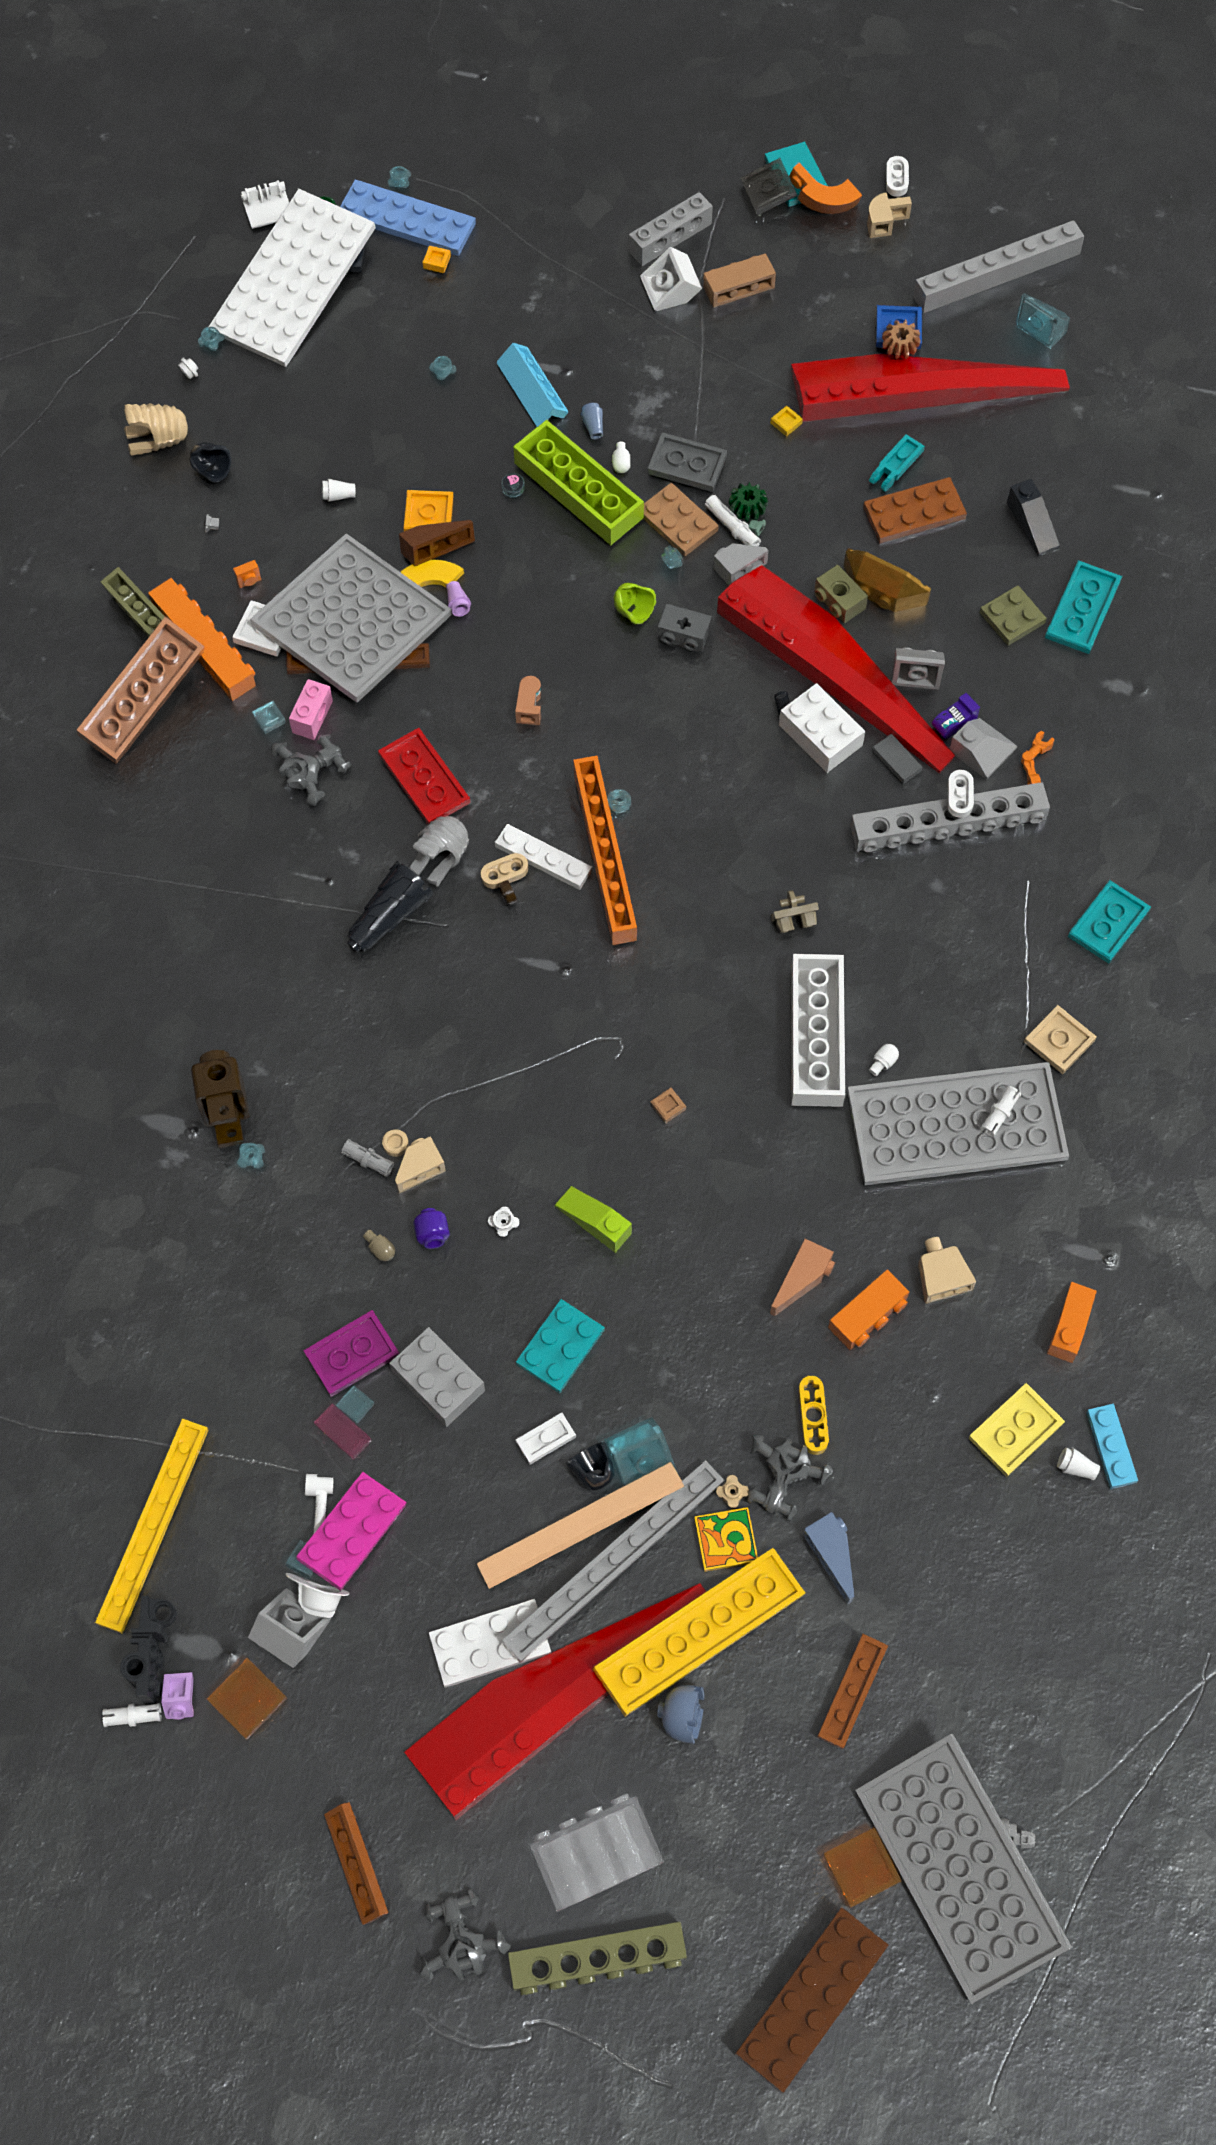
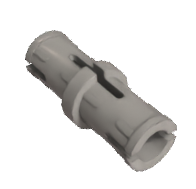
M350 1139L346 1141L342 1148L341 1154L361 1163L362 1167H369L385 1177L389 1176L394 1167L393 1161L378 1155L374 1149L362 1147Z

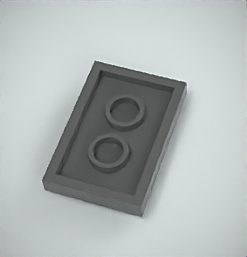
M662 432L649 463L647 474L713 492L726 460L727 450Z

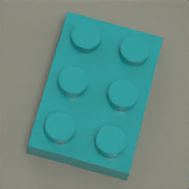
M561 1299L517 1359L516 1365L560 1394L605 1331V1327Z

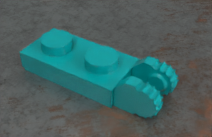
M906 434L879 463L877 469L872 473L869 482L872 484L877 483L883 473H886L889 476L883 481L881 490L887 492L894 481H897L924 452L925 446Z

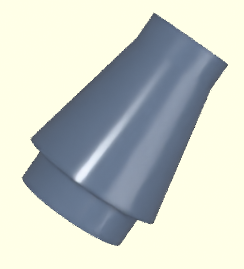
M597 403L584 405L581 408L580 416L589 432L590 438L599 439L603 437L602 408Z

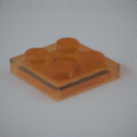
M248 1658L207 1698L246 1740L287 1699Z
M875 1827L823 1854L849 1908L901 1882Z

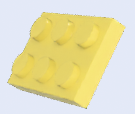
M1025 1383L981 1424L968 1439L1008 1477L1056 1432L1065 1421Z

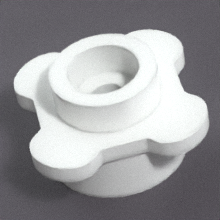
M501 1207L500 1210L495 1212L494 1216L489 1217L488 1224L498 1231L500 1237H505L508 1235V1231L519 1226V1219L513 1216L508 1207ZM506 1220V1223L502 1224L501 1221Z

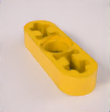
M807 1376L802 1379L799 1386L803 1442L810 1454L819 1455L827 1449L829 1443L824 1386L818 1377ZM809 1383H812L814 1388H818L814 1393V1402H809V1391L804 1390ZM809 1409L819 1410L821 1419L817 1422L809 1421L806 1417V1412ZM818 1428V1439L823 1440L819 1447H815L814 1443H809L813 1438V1429Z

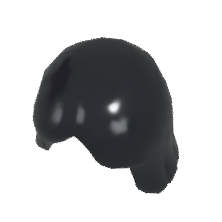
M203 442L195 445L190 452V464L197 473L214 483L220 482L227 477L232 461L230 451L225 446ZM215 463V466L212 469V471H205Z
M599 1442L590 1446L566 1462V1465L574 1472L580 1483L591 1491L607 1486L614 1477V1466L605 1442ZM598 1469L602 1471V1472L599 1473V1474H596V1473H594V1472H591V1471H595V1470H598Z

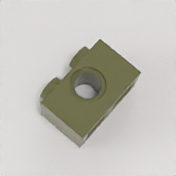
M838 564L816 579L814 592L820 602H824L830 608L832 615L839 618L844 624L866 609L868 595Z

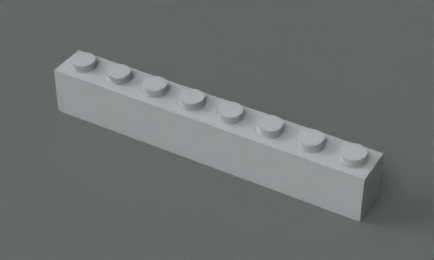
M1070 221L916 279L913 298L918 306L922 307L923 313L929 312L1077 256L1081 253L1084 235L1075 221Z

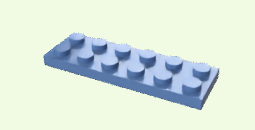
M356 179L340 206L374 222L376 230L428 247L434 246L447 249L456 256L460 255L476 225L475 217Z

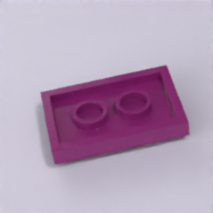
M373 1310L303 1350L331 1397L391 1362L399 1355L397 1348Z

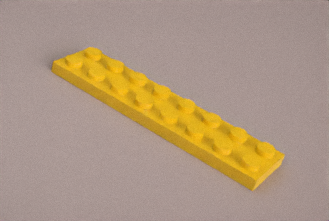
M772 1548L596 1665L593 1671L626 1717L804 1596L805 1591L775 1549Z

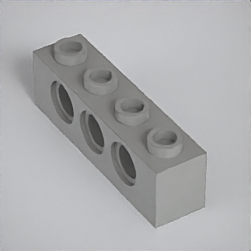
M698 192L630 233L629 253L641 266L662 255L669 247H675L711 225L713 206Z

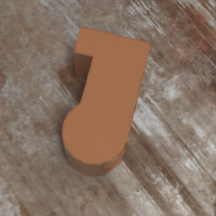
M526 676L520 682L515 711L516 723L540 725L541 706H536V703L541 698V683L534 676Z

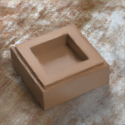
M672 1088L657 1096L650 1103L665 1124L686 1110V1105Z

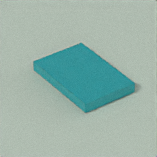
M805 142L765 153L764 159L788 207L801 204L797 199L801 190L795 188L789 178L793 167L799 162L818 183L828 186Z
M1109 880L1071 929L1067 937L1109 964L1150 911L1151 906Z

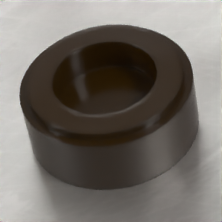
M509 881L500 882L499 888L507 905L510 906L516 903L517 898Z

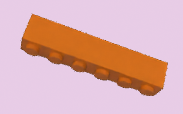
M170 578L148 592L150 601L165 617L205 646L204 652L198 661L232 701L256 686L254 680L256 674L251 665L243 663L238 650L228 645V640L221 631L217 632L215 630L214 623L208 615L203 616L200 606L194 599L190 600L187 597V591L182 584L177 585Z

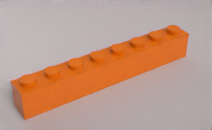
M598 756L574 759L575 782L612 945L637 941V925Z

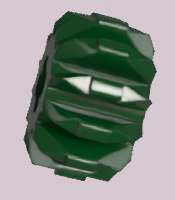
M749 481L747 486L740 483L738 489L733 488L728 504L730 510L737 514L736 517L739 520L745 518L746 522H748L752 518L757 521L759 516H764L768 506V499L765 490H760L759 484L751 486Z

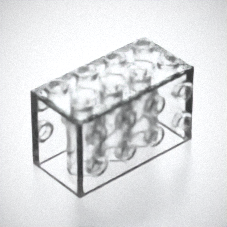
M627 1793L612 1800L613 1807L603 1810L601 1805L586 1812L587 1819L577 1823L576 1819L572 1818L559 1824L560 1831L550 1835L549 1830H546L532 1837L534 1843L530 1844L529 1847L557 1912L664 1863L636 1796L630 1798Z

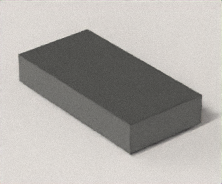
M892 734L873 746L872 751L903 784L922 772L923 767Z

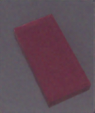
M333 1403L314 1422L315 1426L352 1460L372 1441L363 1430Z

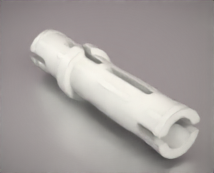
M712 495L706 500L705 507L732 532V536L735 539L741 540L745 545H760L761 539L749 529V525L739 520L716 495Z

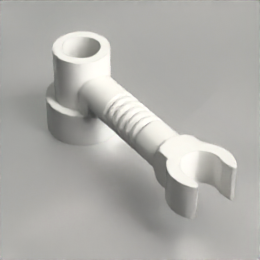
M306 1474L305 1496H316L315 1533L326 1519L327 1494H333V1478L317 1477V1474Z

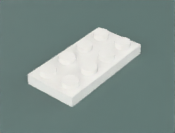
M535 1599L429 1632L444 1687L453 1686L550 1654L551 1650L548 1640H546L519 1663L502 1643V1640L538 1609Z

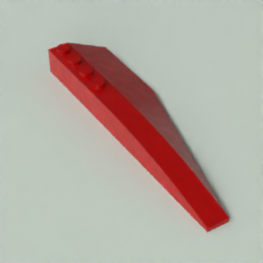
M873 354L791 364L800 415L803 422L1069 391L1070 389L1066 371L1053 368L912 356L905 359L901 355L896 360L895 355L888 356V354Z
M763 565L732 582L718 597L717 613L813 683H817L824 691L885 735L889 736L892 734L906 750L939 774L955 757L954 753L840 622Z
M699 1583L492 1680L404 1753L454 1819H459L609 1695L593 1671L596 1665L707 1591Z

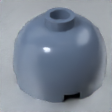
M694 1685L675 1687L667 1694L665 1701L661 1700L659 1702L658 1718H662L664 1730L674 1740L694 1744V1739L698 1738L704 1710L701 1709L699 1700H704L703 1687Z

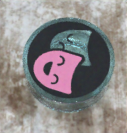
M511 473L502 479V491L505 495L517 497L524 492V479L519 474Z

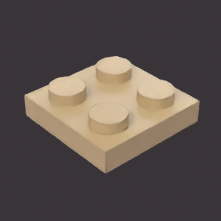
M1057 1005L1025 1038L1024 1043L1061 1074H1064L1095 1042L1097 1036Z

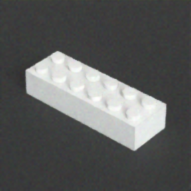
M793 954L791 965V1106L843 1107L845 1098L844 955Z

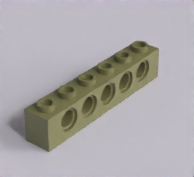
M681 1922L508 1953L514 1991L520 1990L521 1995L538 1993L537 1987L549 1985L550 1990L566 1988V1982L578 1980V1985L596 1982L595 1976L607 1975V1980L625 1977L624 1971L635 1969L636 1974L653 1972V1966L664 1964L665 1969L682 1966L681 1961L687 1959ZM659 1941L663 1945L664 1952L661 1956L652 1957L649 1955L647 1946L650 1942ZM623 1946H630L634 1949L635 1958L631 1962L626 1963L620 1960L618 1952ZM601 1951L606 1955L607 1961L603 1967L596 1968L591 1965L589 1960L593 1952ZM572 1956L577 1960L578 1967L574 1972L566 1973L562 1970L561 1962L565 1957ZM542 1961L549 1966V1972L546 1977L536 1978L533 1975L532 1968L537 1962Z

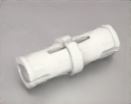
M1007 1086L998 1102L992 1105L991 1113L980 1127L985 1134L995 1137L1004 1120L1010 1117L1012 1107L1021 1096V1093L1017 1092L1016 1088Z
M133 1703L128 1704V1707L103 1709L102 1715H105V1717H102L103 1725L108 1727L129 1724L132 1727L136 1726L137 1723L159 1722L162 1720V1715H160L162 1713L161 1704L136 1706Z

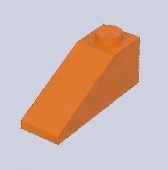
M1071 1282L1047 1352L1048 1355L1070 1363L1074 1361L1086 1330L1096 1290Z

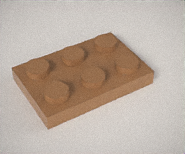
M672 483L644 503L643 520L684 557L719 529V525Z

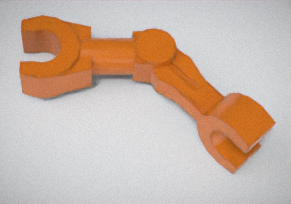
M1043 731L1036 734L1032 747L1022 755L1021 763L1027 773V785L1041 783L1039 774L1035 772L1034 758L1039 753L1043 754L1049 751L1054 743V738H1051L1048 742L1041 741L1045 733Z

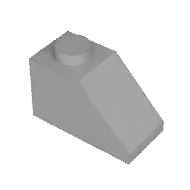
M732 543L728 547L721 548L716 552L713 569L730 585L757 567L766 565L768 549L766 547Z

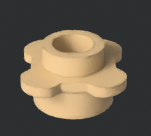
M730 1475L727 1477V1482L717 1488L716 1494L718 1497L723 1498L729 1507L736 1508L742 1497L748 1496L749 1489L747 1486H742L736 1476ZM731 1489L735 1490L734 1494L730 1493Z

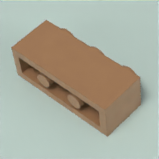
M765 253L705 272L703 288L714 308L775 288L776 272Z

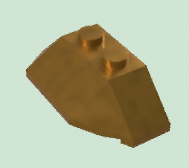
M849 548L846 550L844 560L846 573L868 595V600L877 603L883 609H889L893 612L927 605L931 588L923 585L912 574L868 552Z

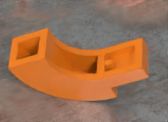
M800 162L793 167L789 175L793 186L801 190L797 199L806 207L820 213L837 214L848 211L855 207L863 196L848 179L842 184L832 187L818 183Z

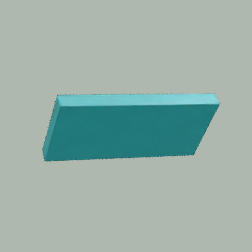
M1078 560L1048 627L1045 638L1089 654L1122 576Z

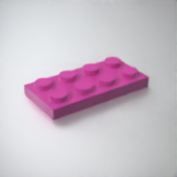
M362 1472L299 1552L296 1560L341 1591L406 1507V1502Z

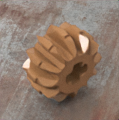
M896 319L894 325L888 324L886 331L883 332V349H888V356L895 354L896 360L900 355L907 359L909 354L914 355L918 346H920V332L915 330L914 323L907 325V320L905 319L900 324Z

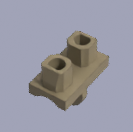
M793 890L787 891V899L779 900L780 907L789 906V909L773 912L771 920L772 922L776 921L780 933L793 931L792 917L800 916L802 928L813 927L817 925L816 911L819 910L818 903L797 907V904L805 902L804 895L795 897Z

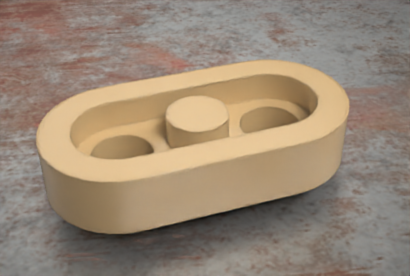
M513 853L484 865L481 870L482 883L488 888L496 889L499 888V883L508 880L511 883L526 876L528 872V861L525 856L519 853ZM513 867L520 868L518 871L512 870ZM491 876H497V877H498V878L495 879V880H491V879H490Z

